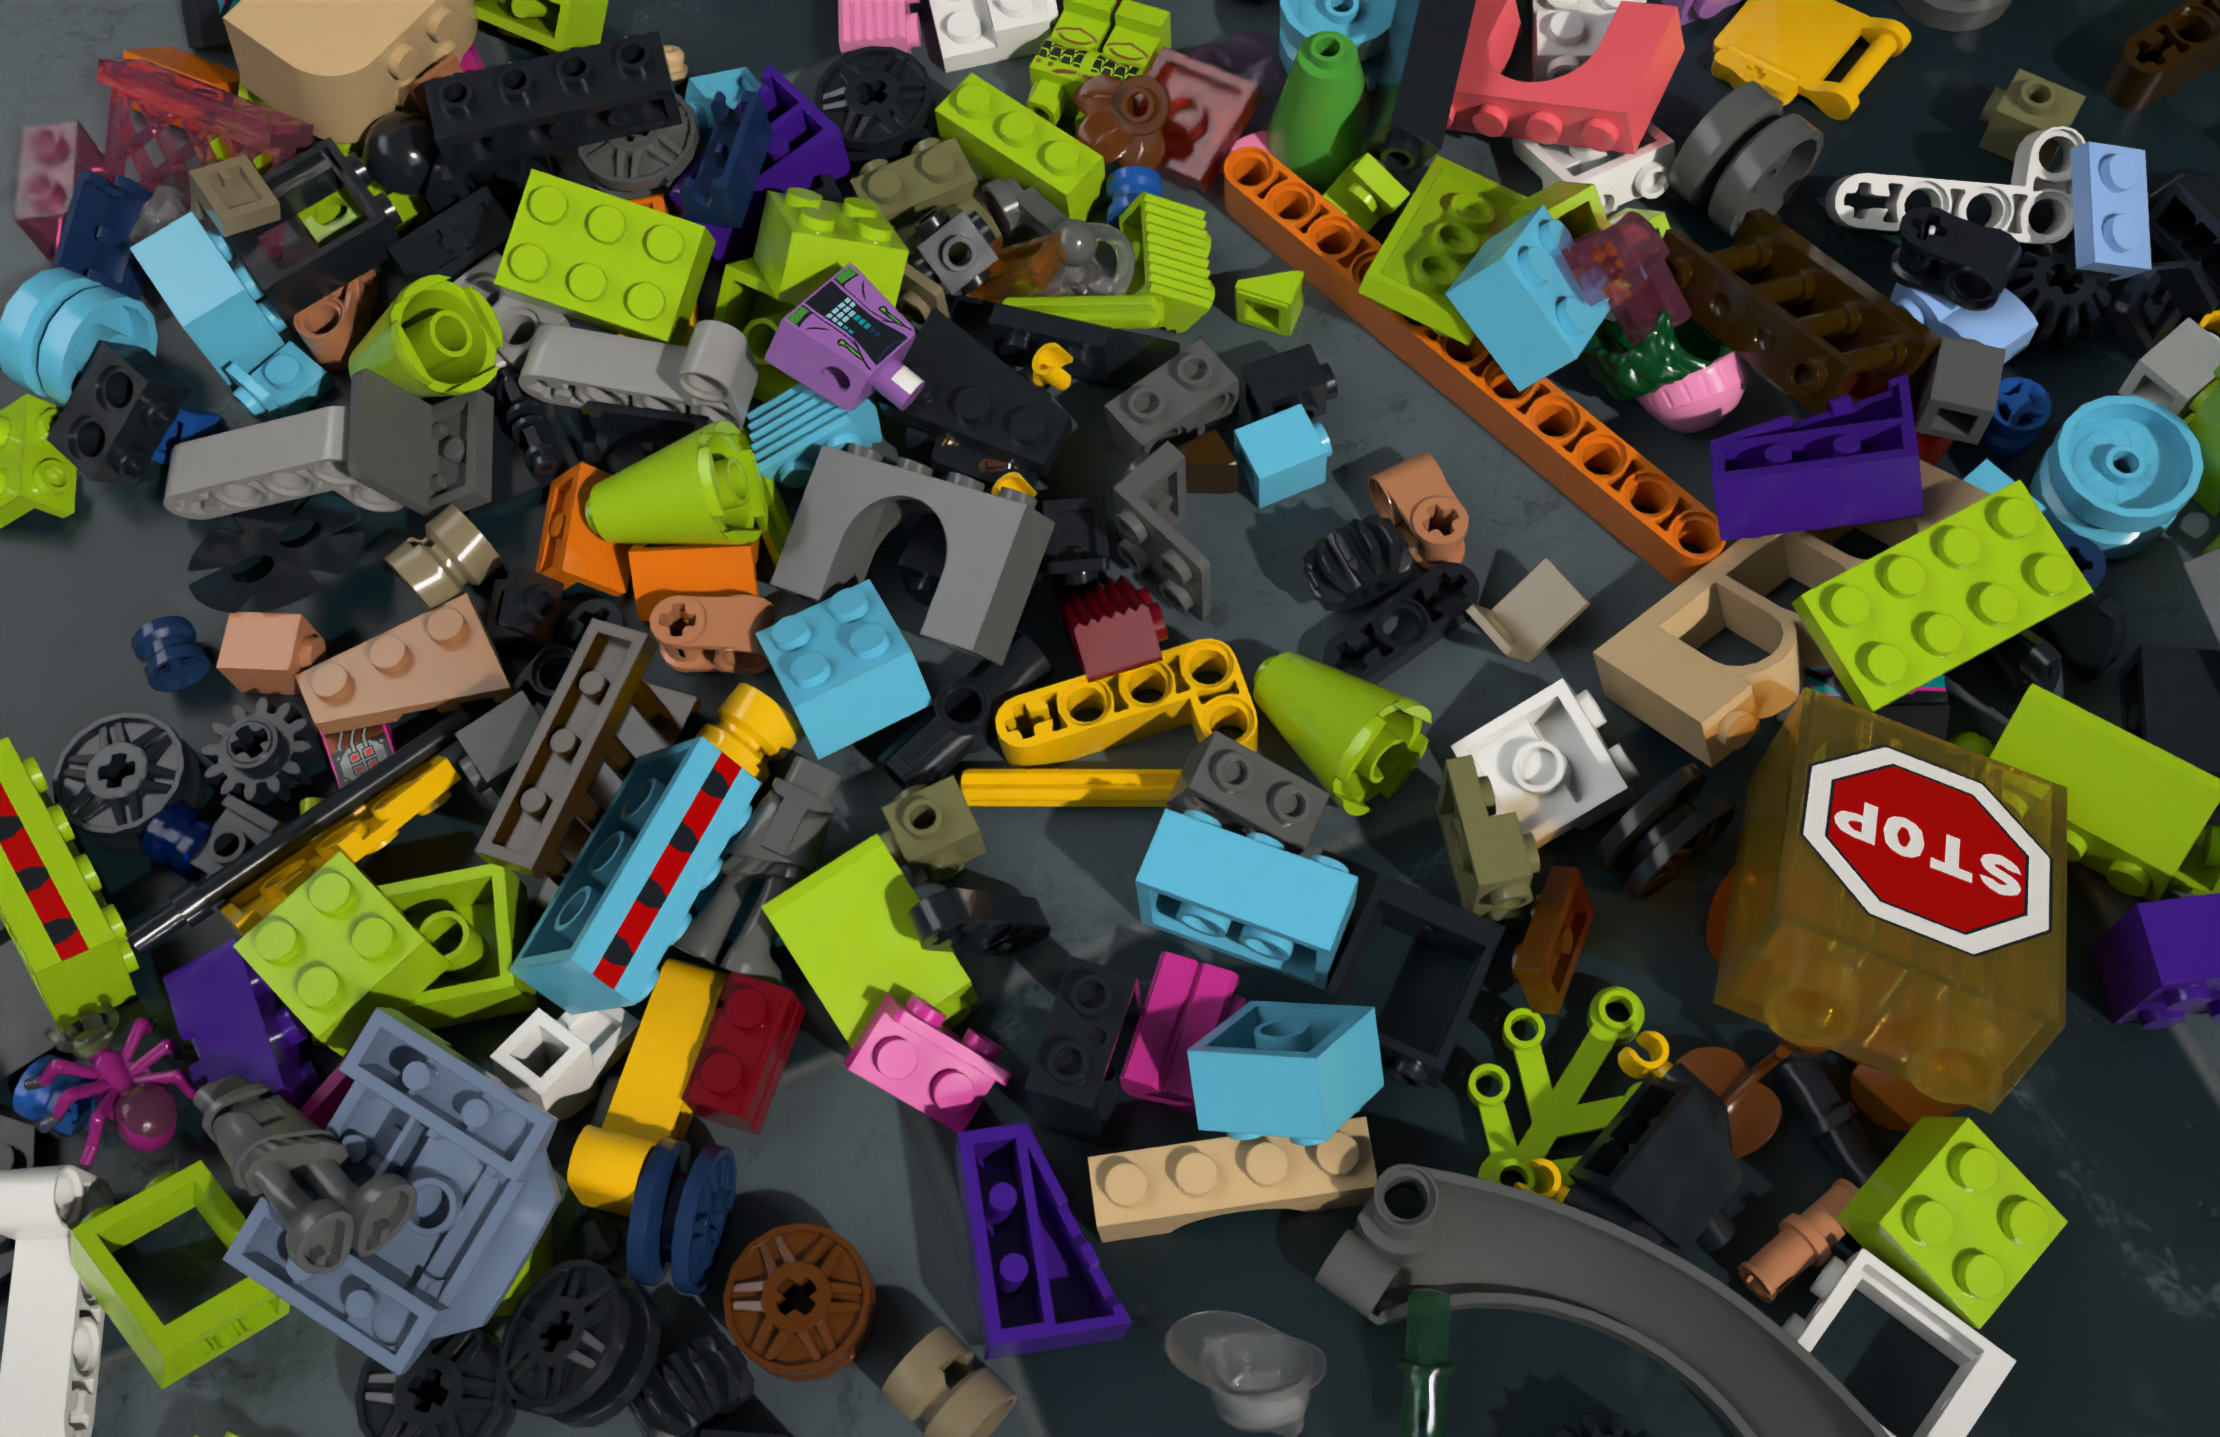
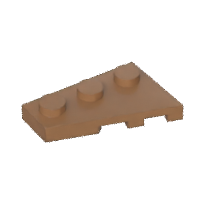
M467 593L295 675L313 722L324 735L397 722L405 713L436 708L439 713L456 711L460 708L463 709V703L486 698H493L496 703L504 702L516 694L480 614Z

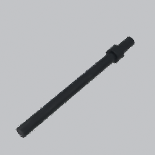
M458 709L196 886L190 881L170 894L168 898L171 900V903L127 931L125 935L137 951L143 954L187 923L193 928L215 913L212 906L458 740L455 733L472 723V719L464 709Z

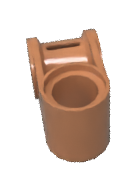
M374 268L294 315L296 330L319 366L325 370L334 372L347 370L352 351L368 333L372 311L375 309L378 299V281Z
M1422 452L1368 478V489L1376 510L1381 518H1390L1395 528L1401 530L1409 544L1407 549L1413 558L1412 562L1420 571L1426 573L1434 566L1446 562L1462 563L1465 555L1464 537L1468 532L1469 516L1446 482L1442 470L1431 454Z
M745 594L729 597L676 595L660 601L652 610L649 619L650 630L659 643L660 654L667 666L675 671L684 673L730 672L741 675H753L765 672L770 668V663L755 634L774 625L775 607L764 598ZM680 611L686 612L688 620L683 619ZM678 649H683L685 657L680 656Z

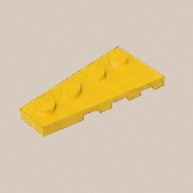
M435 755L311 839L216 908L230 926L243 937L339 851L355 864L365 855L372 854L390 843L399 834L398 829L416 814L424 816L440 807L451 797L452 793L449 791V788L461 779L460 775L446 757Z

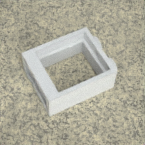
M1862 1248L1847 1259L1845 1263L1834 1256L1810 1288V1291L1818 1296L1819 1299L1807 1317L1803 1319L1798 1314L1793 1313L1782 1326V1329L1808 1352H1811L1854 1289H1857L1960 1366L1912 1437H1966L2016 1363V1360L1866 1249ZM1882 1426V1428L1887 1432V1434L1890 1437H1897L1889 1430H1887L1884 1426Z

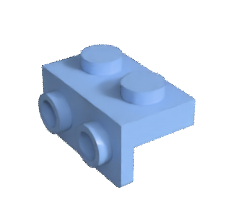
M2089 141L2070 149L2076 269L2111 274L2109 284L2152 270L2145 150Z

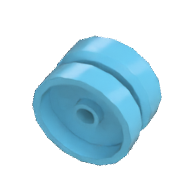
M1280 0L1279 58L1287 74L1289 75L1300 45L1307 37L1322 31H1334L1347 36L1353 41L1357 48L1368 91L1374 90L1397 0Z
M62 267L43 270L24 282L5 307L0 320L1 371L13 384L36 395L51 398L56 404L65 407L101 341L144 348L156 357L158 333L154 316L143 302L119 291L107 288L101 283Z
M2104 396L2082 404L2064 422L2055 436L2053 444L2047 449L2036 467L2030 484L2031 496L2046 507L2043 515L2057 536L2077 535L2087 538L2099 547L2105 559H2124L2147 550L2167 530L2176 518L2177 513L2197 491L2204 469L2200 443L2186 422L2162 404L2138 396Z

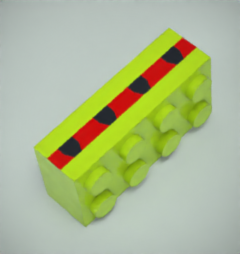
M9 737L0 739V918L60 1032L79 1019L85 1021L137 997L129 973L140 969L127 941L128 938L125 935L127 930L120 915L112 903L107 905L99 890L102 889L100 880L86 853L80 855L73 841L75 839L74 833L62 808L58 803L53 805L47 793V790H49L48 785L33 755L20 759Z

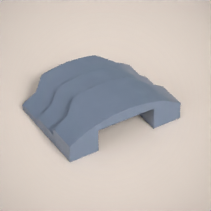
M376 1007L338 1069L355 1081L325 1130L331 1132L338 1143L345 1145L351 1162L344 1172L360 1187L375 1176L389 1173L404 1177L415 1188L417 1204L411 1218L396 1236L370 1256L360 1257L351 1247L346 1261L337 1270L322 1275L311 1274L300 1269L289 1258L285 1243L288 1229L264 1195L256 1203L222 1260L398 1376H401L409 1370L432 1339L486 1325L527 1262L561 1201L558 1185L547 1153V1147L559 1119L504 1085L502 1080L451 1049L450 1043L398 1010ZM304 1190L313 1202L319 1200L313 1191Z

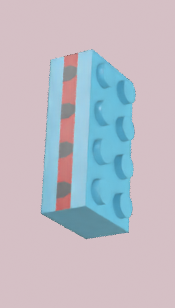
M703 736L638 756L510 967L509 972L571 1015L633 1006L641 1002L648 996L658 981L659 970L657 966L668 946L677 942L687 930L691 922V914L688 911L701 890L709 886L718 875L723 863L719 857L730 837L736 835L751 817L753 807L750 805V802L761 782Z

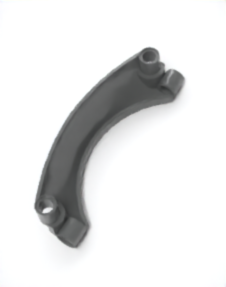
M1397 1164L1392 1166L1379 1176L1373 1195L1357 1217L1355 1228L1353 1231L1348 1229L1343 1234L1315 1278L1316 1283L1379 1326L1433 1312L1469 1308L1513 1309L1550 1315L1587 1326L1625 1343L1661 1365L1688 1386L1722 1420L1734 1437H1890L1867 1409L1810 1352L1753 1304L1715 1277L1680 1256L1612 1222L1545 1196L1460 1173L1416 1166L1414 1164ZM1396 1188H1408L1421 1198L1424 1211L1415 1218L1401 1219L1394 1216L1388 1210L1384 1197Z

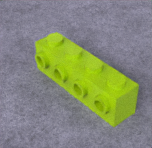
M475 0L477 21H485L497 26L498 31L506 36L528 39L541 44L544 51L555 54L573 47L582 48L600 44L609 0Z

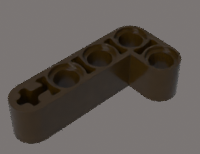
M2188 0L2133 34L2125 42L2104 85L2105 95L2110 102L2119 108L2129 111L2145 109L2220 63V0Z

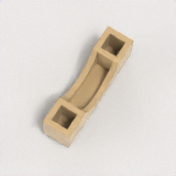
M1366 1116L1349 1119L1328 1141L1311 1146L1295 1145L1290 1142L1288 1137L1263 1135L1251 1140H1234L1229 1137H1221L1088 1157L1096 1226L1102 1243L1171 1233L1175 1229L1194 1221L1235 1212L1262 1209H1293L1309 1213L1367 1204L1373 1195L1374 1187L1377 1183Z

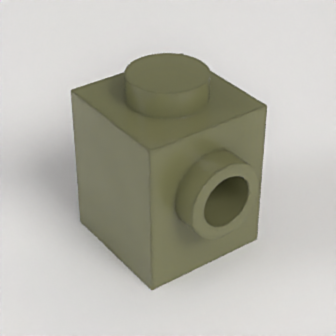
M2019 68L2008 89L2004 90L1996 86L1979 118V120L1988 123V126L1978 147L2014 162L2019 144L2027 135L2037 130L2065 126L2070 128L2086 96ZM2053 139L2046 140L2039 151V162L2045 170H2047L2061 146Z

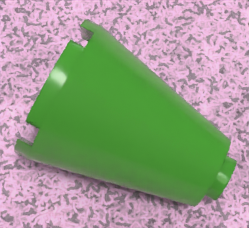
M1322 31L1310 35L1302 42L1267 129V140L1272 155L1314 190H1327L1353 161L1365 154L1360 151L1372 101L1357 48L1350 38L1338 32Z

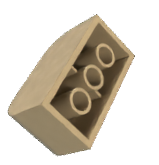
M241 0L222 17L244 87L307 132L324 140L331 137L336 143L365 141L371 126L384 115L395 113L396 111L415 110L418 105L408 87L452 52L457 56L459 63H461L463 55L473 44L478 27L475 0Z

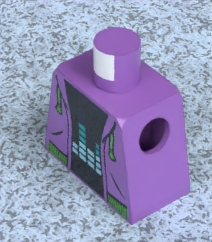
M851 263L847 264L781 320L764 357L774 367L844 410H855L877 390L903 411L914 401L925 385L924 380L902 363L916 337L914 327Z

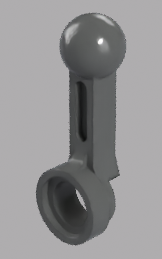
M997 177L982 185L983 200L998 229L1006 237L1014 236L1025 230L1026 225H1028L1050 244V250L1054 258L1059 263L1068 267L1082 266L1090 261L1095 254L1097 238L1092 227L1082 220L1069 219L1045 199L1034 186L1023 191L1018 182L1012 177L1006 180Z

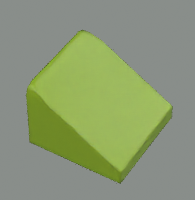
M1295 270L1238 280L1235 285V320L1249 326L1290 337L1305 302L1306 272Z

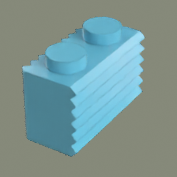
M799 382L747 413V418L750 421L747 426L752 431L749 436L753 441L750 446L755 452L754 456L760 474L790 489L807 486L822 445L847 452L850 443L872 448L873 443H881L882 441L874 393L855 410H844Z

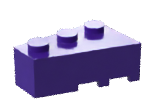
M771 64L760 76L762 85L757 92L761 95L774 135L743 225L740 229L697 223L705 226L716 240L710 262L718 270H721L726 264H729L756 244L767 190L786 194L788 188L798 187L813 191L823 187L820 179L822 176L831 173L837 184L852 173L840 128ZM741 102L734 109V111L742 112ZM706 147L668 194L674 211L679 218L685 219L683 216L685 205L680 195L683 181L686 177H691L695 180Z
M1908 374L1888 380V391L1852 403V399L1848 394L1829 400V411L1793 423L1792 418L1788 414L1711 440L1712 486L1721 541L1759 538L1766 535L1806 530H1825L1831 527L1872 522H1891L1898 519L1924 516L1919 450Z
M236 937L163 976L179 1035L184 1041L191 1039L199 1057V1061L189 1066L192 1080L198 1087L207 1082L209 1084L231 1075L241 1074L251 1084L261 1083L267 1085L274 1095H280L297 1109H300L328 1078L316 1060H308L301 1045V1042L308 1038L304 1024L287 1005H283L278 995L233 947L239 941Z
M1028 1123L958 1132L954 1157L984 1361L1124 1338L1132 1325V1321L1122 1302L1119 1304L1099 1266L1100 1260L1090 1241L1087 1242L1067 1205L1068 1199Z

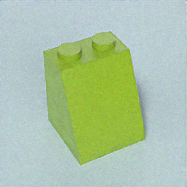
M877 833L761 906L851 1049L856 1044L887 993L904 1003L908 1002L912 994L922 998L947 1015L942 1025L948 1029L961 1023L971 1012L969 1006L978 1001L971 980L953 952L922 949L908 919L909 911L920 900Z

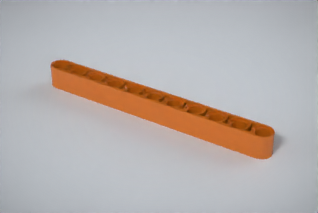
M1247 146L1233 151L1227 157L1223 168L1224 204L1227 213L1232 219L1291 268L1305 271L1306 280L1663 577L1679 586L1722 553L1726 540L1721 541L1717 516L1549 379L1544 377L1519 392L1476 334L1468 346L1453 338L1443 337L1426 325H1413L1409 322L1416 320L1399 312L1384 309L1376 301L1357 293L1367 270L1381 249L1382 244L1273 155L1262 148ZM1329 252H1335V253H1339V254H1334V255H1333V254H1327V253H1329ZM1464 357L1471 361L1461 362L1453 358ZM1508 393L1517 398L1506 399L1496 394ZM1554 430L1562 434V436H1548L1541 431ZM1590 467L1602 468L1603 470L1607 471L1609 474H1606V475L1594 474V473L1590 472L1587 468H1590ZM1633 506H1648L1651 509H1653L1656 513H1641L1640 511L1636 510ZM1681 544L1696 545L1704 553H1690Z

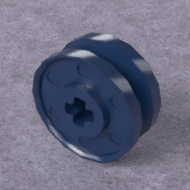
M667 1136L657 1143L649 1155L639 1179L630 1213L626 1264L630 1279L635 1283L655 1287L664 1280L671 1268L674 1287L680 1292L699 1295L707 1289L717 1271L724 1252L734 1210L737 1167L734 1152L729 1147L710 1144L702 1149L694 1162L692 1147L685 1139Z

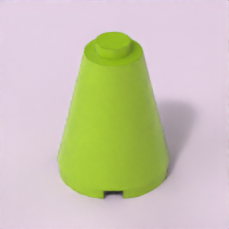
M440 274L422 277L406 286L352 351L348 362L351 380L354 373L367 368L418 398L470 394L491 382L500 366L495 367L497 350L503 347V334L498 318L487 300L471 286L462 288L453 282L447 281L452 277Z
M722 420L707 424L595 484L591 489L590 498L585 503L587 522L592 531L600 534L608 543L743 545L755 542L760 538L762 530H753L755 518L765 516L766 509L764 487L756 458L751 448L739 450L732 436L742 433L733 423Z
M1286 651L1278 656L1273 655L1267 658L1254 675L1253 683L1255 687L1253 698L1256 704L1325 791L1330 794L1332 800L1350 815L1360 816L1372 811L1373 809L1366 802L1378 793L1387 799L1392 797L1409 779L1426 751L1429 739L1420 731L1423 720L1432 724V715L1425 706L1412 698L1292 651Z

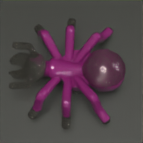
M107 1000L100 1003L102 1012L108 1018L107 1024H104L103 1018L99 1013L86 1011L80 1014V1024L84 1028V1032L76 1029L68 1021H64L62 1025V1032L67 1040L63 1039L51 1027L44 1031L45 1037L57 1050L73 1053L75 1057L89 1059L92 1067L64 1059H54L49 1062L41 1075L29 1077L24 1081V1088L29 1091L51 1085L58 1074H69L96 1080V1082L64 1090L59 1096L53 1111L37 1125L40 1133L45 1134L62 1122L68 1108L75 1101L96 1096L97 1106L90 1116L85 1146L78 1163L79 1168L84 1171H89L93 1166L100 1146L103 1127L112 1133L119 1134L123 1141L137 1150L154 1151L163 1148L171 1141L175 1134L177 1111L174 1096L161 1085L166 1083L176 1084L182 1094L192 1100L200 1089L194 1085L184 1070L173 1069L153 1073L148 1069L167 1054L173 1060L194 1057L196 1050L192 1045L179 1047L172 1038H167L160 1041L135 1062H130L143 1035L147 1036L153 1033L159 1025V1021L155 1017H138L133 1023L121 1052L113 1051L111 1049L115 1038L113 1033L118 1026L119 1015Z

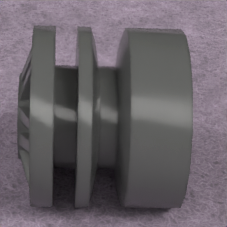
M676 93L683 124L577 147L580 160L586 168L588 178L593 183L595 190L625 200L664 193L671 214L677 217L668 194L705 148L693 110L681 95Z

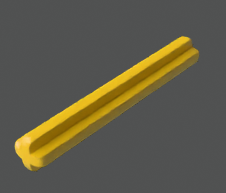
M968 768L962 773L960 790L968 806L1171 807L1166 802L1182 769Z

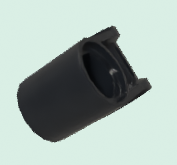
M1932 206L1917 207L1908 211L1901 219L1898 234L1902 244L1893 252L1889 269L1891 276L1896 282L1907 288L1921 290L1946 299L1967 310L1986 311L1995 305L2022 259V248L2011 234L2001 229L1971 222L1951 215L1941 208ZM1934 225L1936 228L1935 233L1927 241L1930 226ZM1920 255L1916 270L1912 271V261Z

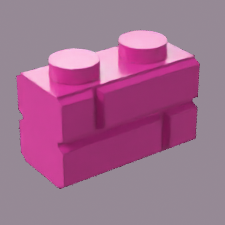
M1167 951L1161 952L1119 1078L1122 1092L1196 1115L1187 1050L1248 1003V998L1238 995L1239 975L1234 971L1207 963L1200 964L1196 960Z

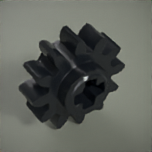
M260 697L253 714H249L238 704L234 705L232 715L236 721L231 726L220 722H214L211 725L212 730L221 738L220 743L206 745L201 748V753L215 764L204 773L205 777L218 789L221 788L220 793L225 798L229 793L242 801L246 799L260 811L265 809L268 803V795L272 793L288 804L292 798L288 786L293 781L301 785H310L312 783L311 777L302 769L305 763H315L322 759L320 752L310 744L319 734L318 731L306 719H302L299 711L289 702L282 704L277 709L266 697Z

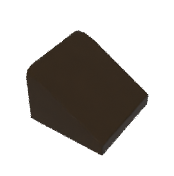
M1216 429L1210 430L1176 447L1186 458L1187 493L1227 494L1238 491L1237 462Z

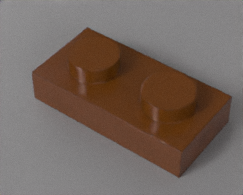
M1577 867L1551 868L1542 893L1537 894L1533 900L1532 920L1523 944H1518L1513 953V978L1517 984L1521 985L1532 1013L1559 1014L1595 914Z

